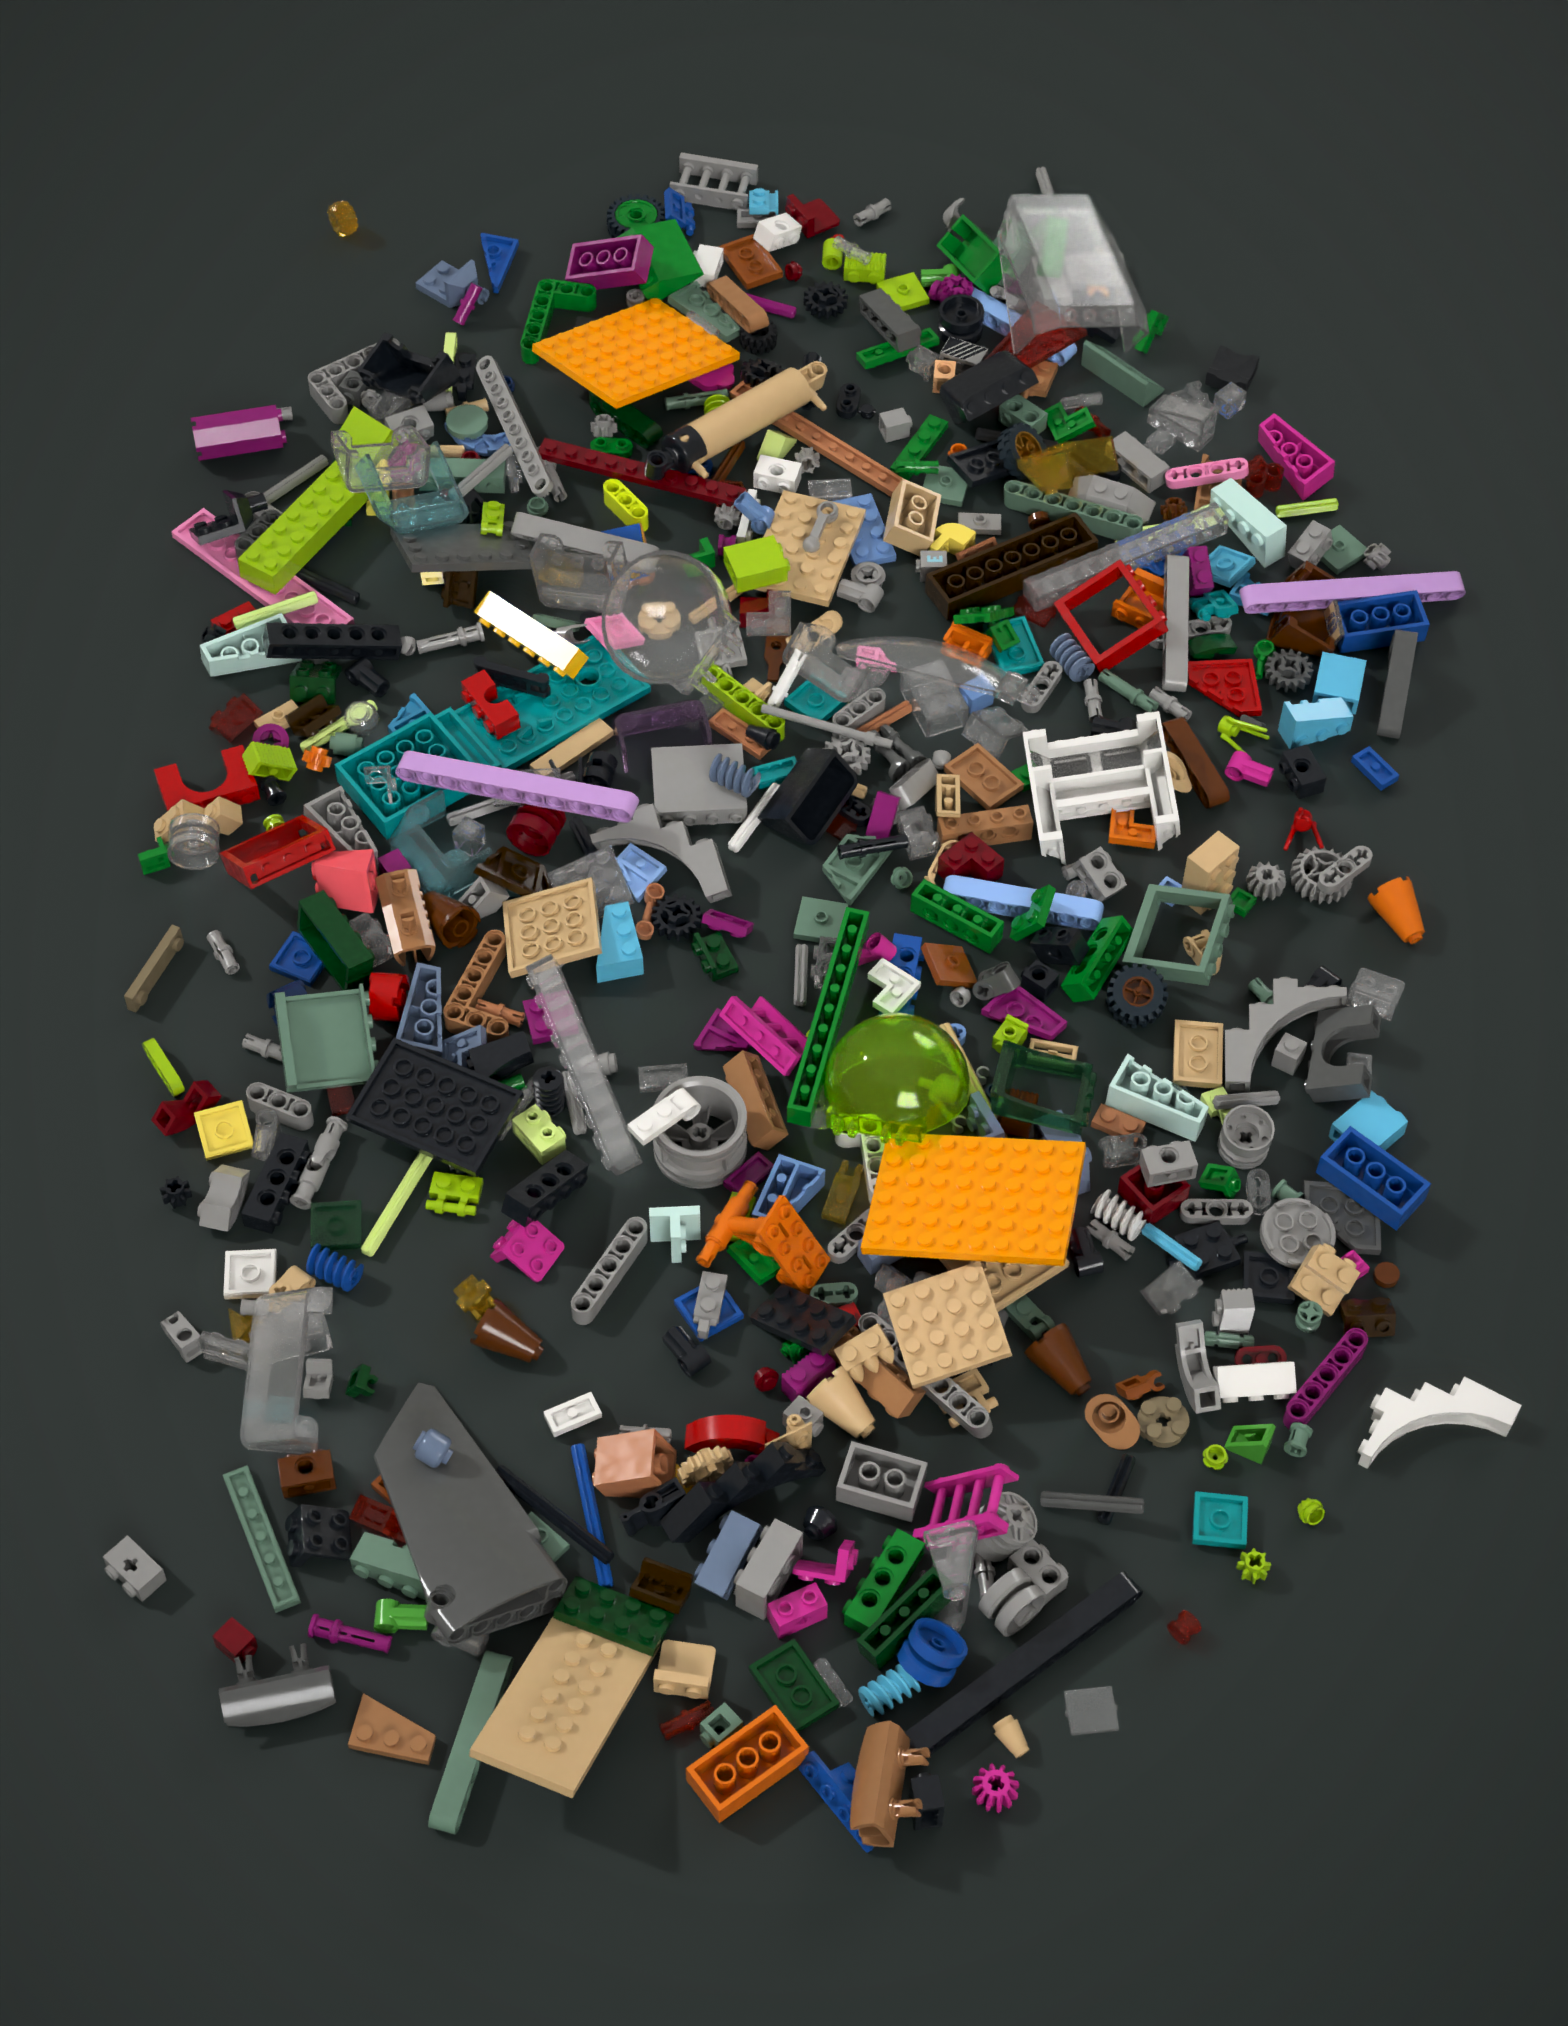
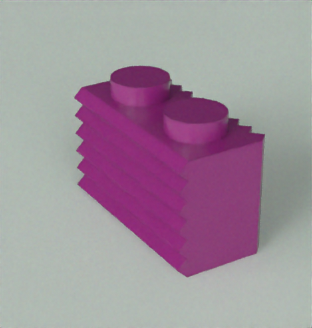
M1206 545L1188 547L1182 556H1189V597L1203 596V593L1211 592L1214 588L1208 548Z
M809 1352V1355L798 1361V1364H794V1367H790V1370L782 1373L781 1391L792 1402L799 1395L806 1399L822 1380L828 1379L830 1376L834 1377L832 1372L836 1369V1362L828 1353L821 1356L817 1353Z

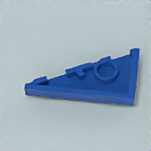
M481 233V243L493 293L498 294L519 247V240Z

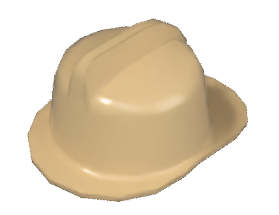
M1167 751L1174 790L1181 793L1190 792L1192 786L1185 764L1177 755Z

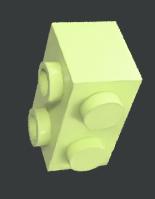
M536 1104L512 1119L513 1133L542 1165L566 1149L565 1139L567 1137L560 1126L556 1127L552 1123L547 1111H541Z

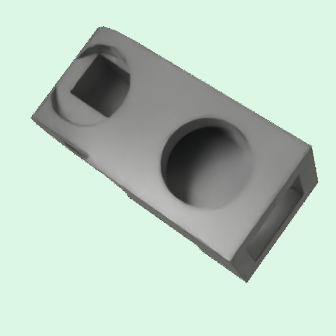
M179 1311L160 1322L165 1334L180 1352L181 1357L186 1363L206 1351L200 1334Z

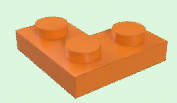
M1112 808L1108 843L1154 849L1156 835L1153 825L1134 823L1135 810L1116 812Z

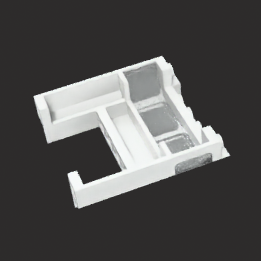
M1159 711L1136 715L1137 729L1114 733H1102L1100 735L1047 743L1045 729L1023 732L1042 856L1046 857V854H1048L1049 856L1061 859V863L1066 865L1060 821L1110 814L1112 808L1116 812L1150 807L1158 851L1163 848V843L1174 835L1176 837L1180 835V820Z

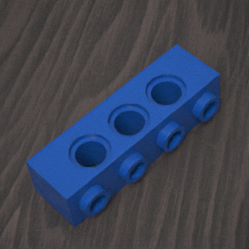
M894 933L892 943L896 946L897 952L889 962L920 981L922 966H919V961H924L925 958L921 950L922 937ZM918 991L892 1019L879 1011L878 1024L907 1028L908 1019L913 1020L915 1005H911L912 999L917 1000Z

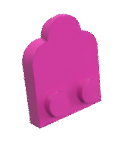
M730 363L688 381L705 392L725 388L728 390L735 382L734 366Z

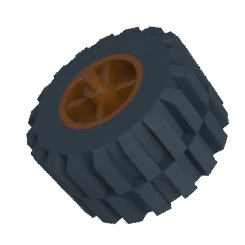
M1132 963L1130 968L1128 965L1123 966L1121 971L1117 970L1114 977L1109 982L1106 993V1004L1109 1005L1108 1011L1110 1014H1114L1113 1018L1116 1021L1122 1020L1121 1025L1123 1026L1129 1023L1132 1024L1131 1028H1137V1025H1141V1028L1147 1027L1149 1022L1153 1024L1157 1017L1159 1018L1162 1015L1167 1003L1168 992L1166 990L1168 986L1166 982L1163 983L1164 977L1162 974L1157 975V970L1153 967L1151 970L1147 969V964H1142V967H1138L1137 963Z

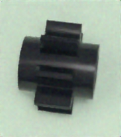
M216 624L212 628L207 626L202 632L201 641L206 643L224 636L227 630Z
M179 1176L169 1180L166 1179L165 1187H160L164 1205L170 1203L173 1209L182 1205L186 1206L187 1198L192 1197L189 1181L183 1182L179 1179Z

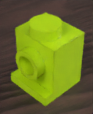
M1007 1014L1005 1021L993 1036L992 1048L1002 1055L1013 1058L1027 1039L1029 1024Z

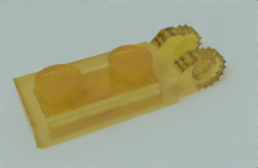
M842 1161L839 1172H836L821 1218L846 1224L860 1185L864 1165L858 1164L853 1177L846 1175L849 1169V1161Z

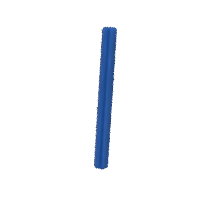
M582 1443L574 1444L571 1446V1453L587 1531L605 1544L585 1445ZM593 1556L598 1584L606 1588L613 1587L610 1564H604Z

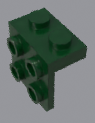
M311 660L301 661L289 676L290 700L306 703L318 694H322L327 704L335 705L336 679L342 671V666L336 665L335 662L331 661L323 662V664H314V661Z

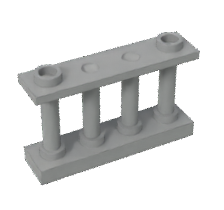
M681 152L679 157V173H682L679 183L670 182V188L683 195L685 202L731 210L748 209V194H745L748 184L757 185L758 165ZM690 175L701 176L699 186L687 184ZM709 178L721 180L718 189L707 187ZM729 181L740 183L737 192L726 191Z

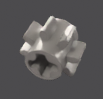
M600 414L596 416L595 422L590 423L591 432H593L594 437L612 438L613 433L617 432V423L608 414Z
M812 446L810 448L801 447V451L795 453V462L802 463V474L804 472L813 473L815 467H820V462L818 461L820 454L819 452L814 453Z
M723 503L721 508L716 507L714 522H717L718 527L723 530H732L733 525H739L741 512L735 509L734 505L729 507Z
M1373 543L1365 550L1364 556L1366 559L1363 562L1372 570H1375L1376 567L1381 570L1389 564L1391 558L1388 555L1391 551L1382 543L1379 545Z

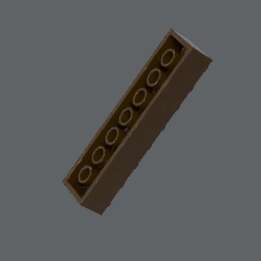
M1075 512L927 573L925 593L948 621L953 619V615L960 614L961 609L984 606L1096 559L1099 540Z

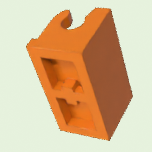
M953 621L943 638L945 643L941 647V652L981 668L992 652L993 638L964 625L954 624Z

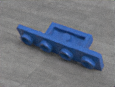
M815 1751L809 1752L799 1766L800 1772L866 1853L872 1851L874 1846L862 1844V1838L859 1836L858 1829H850L851 1800L856 1770L849 1762L829 1770Z

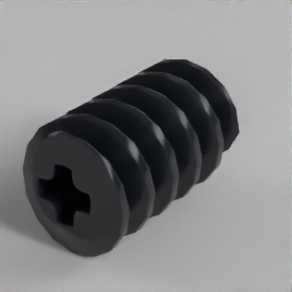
M540 1068L533 1076L535 1104L541 1111L545 1110L550 1117H554L563 1112L566 1107L564 1077L556 1068Z

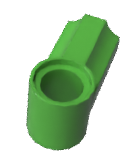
M947 264L943 269H921L922 287H931L936 280L943 281L945 276L950 277L951 274L958 276L960 269L955 264Z
M380 1599L376 1602L374 1630L385 1634L395 1633L398 1629L427 1630L428 1621L424 1617L426 1605L400 1604L393 1599Z

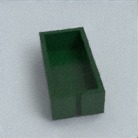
M322 890L300 900L298 904L297 930L318 959L321 960L323 966L342 991L359 989V984L363 983L364 988L369 987V978L371 972H373V961L375 960L374 954L369 947L366 948L363 944L360 934L349 925L346 915L341 914L337 909L334 899L328 897L325 891Z

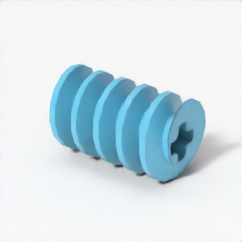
M900 1664L895 1666V1671L892 1669L887 1670L886 1676L879 1675L877 1682L869 1681L868 1688L861 1686L858 1690L864 1707L872 1717H874L875 1710L881 1715L885 1714L884 1704L888 1708L893 1709L892 1699H895L899 1704L903 1703L902 1693L911 1698L910 1688H913L918 1693L921 1692L918 1680L909 1675Z

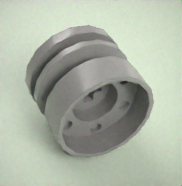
M1239 1105L1228 1112L1217 1143L1218 1152L1227 1164L1244 1170L1253 1169L1263 1163L1267 1158L1275 1132L1274 1122L1270 1115L1260 1107L1253 1105Z
M1010 1491L1001 1493L997 1512L1001 1519L1009 1523L1007 1534L969 1542L976 1553L992 1562L1006 1559L1032 1540L1038 1530L1037 1518L1032 1507L1020 1495ZM988 1502L980 1508L979 1514L987 1511Z

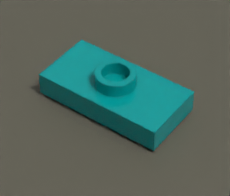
M795 756L752 767L754 769L753 776L758 772L761 773L758 788L770 787L773 783L781 784L797 763Z

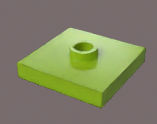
M914 272L876 282V288H881L886 294H889L891 299L896 304H899L903 311L929 304L930 298Z

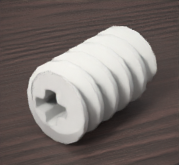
M1107 1189L1098 1197L1090 1213L1095 1212V1218H1103L1104 1224L1108 1225L1111 1223L1113 1230L1119 1229V1234L1122 1236L1127 1235V1239L1133 1241L1146 1224V1220H1142L1144 1212L1140 1211L1135 1215L1134 1205L1127 1210V1201L1124 1200L1118 1204L1119 1195L1116 1194L1113 1198H1109L1111 1190Z

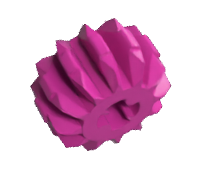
M993 1763L989 1765V1771L981 1767L979 1769V1776H974L972 1782L975 1785L972 1788V1794L978 1796L976 1799L977 1805L986 1803L985 1810L987 1812L991 1810V1806H995L998 1813L1002 1811V1805L1008 1809L1011 1808V1800H1017L1018 1792L1016 1790L1019 1788V1782L1013 1780L1014 1772L1005 1773L1004 1764L1000 1766L999 1770L995 1769ZM993 1785L999 1786L997 1791L992 1790Z

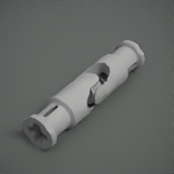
M331 1116L327 1118L325 1131L319 1135L314 1152L309 1157L298 1180L299 1186L295 1194L290 1197V1202L297 1208L307 1210L311 1207V1199L314 1193L319 1190L330 1162L340 1145L339 1139L348 1128V1124L339 1117Z

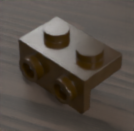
M478 571L443 572V579H445V586L441 593L443 607L448 608L453 604L473 609L476 602Z
M318 694L287 714L285 718L295 736H307L309 738L319 732L318 729L323 725L333 724L337 720L336 717L342 714V711L338 705H328L323 695Z
M1376 1297L1368 1300L1352 1298L1347 1301H1340L1339 1312L1344 1321V1335L1352 1328L1364 1330L1368 1337L1395 1335L1396 1312L1389 1298Z
M645 1557L641 1564L640 1573L630 1587L629 1596L679 1615L690 1596L694 1576Z

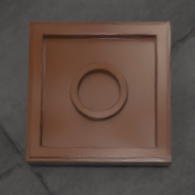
M924 943L921 946L936 985L973 988L977 979L962 946Z

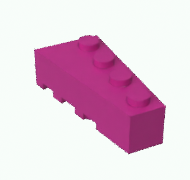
M1274 413L1259 424V443L1303 501L1334 477L1335 461Z

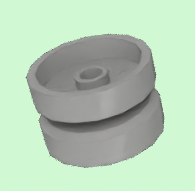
M1020 1567L1012 1569L999 1578L986 1591L978 1605L979 1610L988 1619L996 1618L994 1626L1005 1637L1017 1633L1034 1619L1044 1607L1048 1597L1038 1585L1030 1586L1031 1578Z

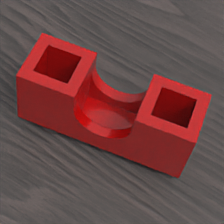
M485 670L461 681L463 691L460 693L464 702L471 704L474 715L478 719L481 718L483 720L484 727L489 734L493 733L498 740L521 728L519 714L508 699L496 704L490 703L498 698L496 684Z

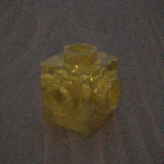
M473 1274L453 1290L459 1297L455 1301L465 1313L470 1311L478 1321L483 1317L488 1308L492 1309L496 1306V1304L492 1303L494 1299L489 1294L492 1291L491 1287L484 1279L478 1281Z

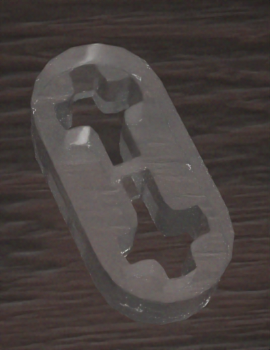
M1259 1168L1251 1170L1246 1180V1198L1252 1205V1213L1255 1215L1265 1214L1271 1202L1269 1174ZM1254 1178H1259L1261 1182L1260 1187L1256 1186ZM1257 1196H1260L1261 1206L1256 1202Z

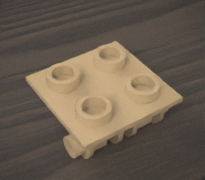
M791 1414L786 1421V1434L765 1444L766 1448L771 1442H788L794 1449H810L812 1447V1422L805 1424L799 1415Z

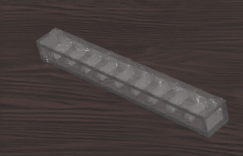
M1216 502L1204 505L1199 509L1184 513L1177 518L1167 520L1152 528H1147L1123 540L1108 544L1101 549L1088 552L1079 558L1069 560L1057 567H1052L1047 571L1030 576L1023 580V595L1035 612L1054 605V602L1119 559L1122 560L1125 566L1129 564L1135 572L1137 568L1142 569L1164 560L1166 555H1176L1186 551L1188 547H1195L1227 534L1229 519Z
M550 954L526 966L529 974L526 980L530 988L536 991L537 995L534 996L536 1004L540 1009L543 1008L544 1010L543 1021L547 1028H551L553 1032L550 1038L554 1046L561 1051L559 1060L565 1069L568 1068L570 1074L567 1076L571 1087L573 1089L576 1088L578 1092L575 1098L580 1108L585 1109L587 1115L584 1116V1120L589 1129L593 1128L595 1136L592 1139L597 1149L602 1150L604 1156L601 1157V1161L607 1171L611 1170L618 1176L642 1164L640 1154L628 1130L624 1116L559 963Z

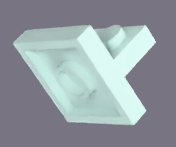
M700 1205L649 1208L651 1242L671 1241L672 1263H681V1253H686V1240H701Z

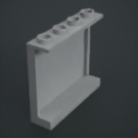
M742 743L651 748L654 806L659 812L663 827H666V824L672 821H683L686 826L723 823L738 824L745 821L747 818V797H743L741 793H735L733 789L728 790L717 782H711L709 779L711 764L718 753L722 754V762L726 757L730 758L729 765L734 761H738L737 769L744 764Z

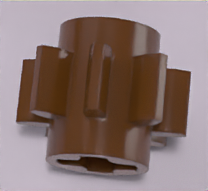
M1178 497L1168 498L1165 501V505H1161L1163 520L1166 519L1167 522L1182 521L1183 516H1187L1185 501L1182 502V499Z

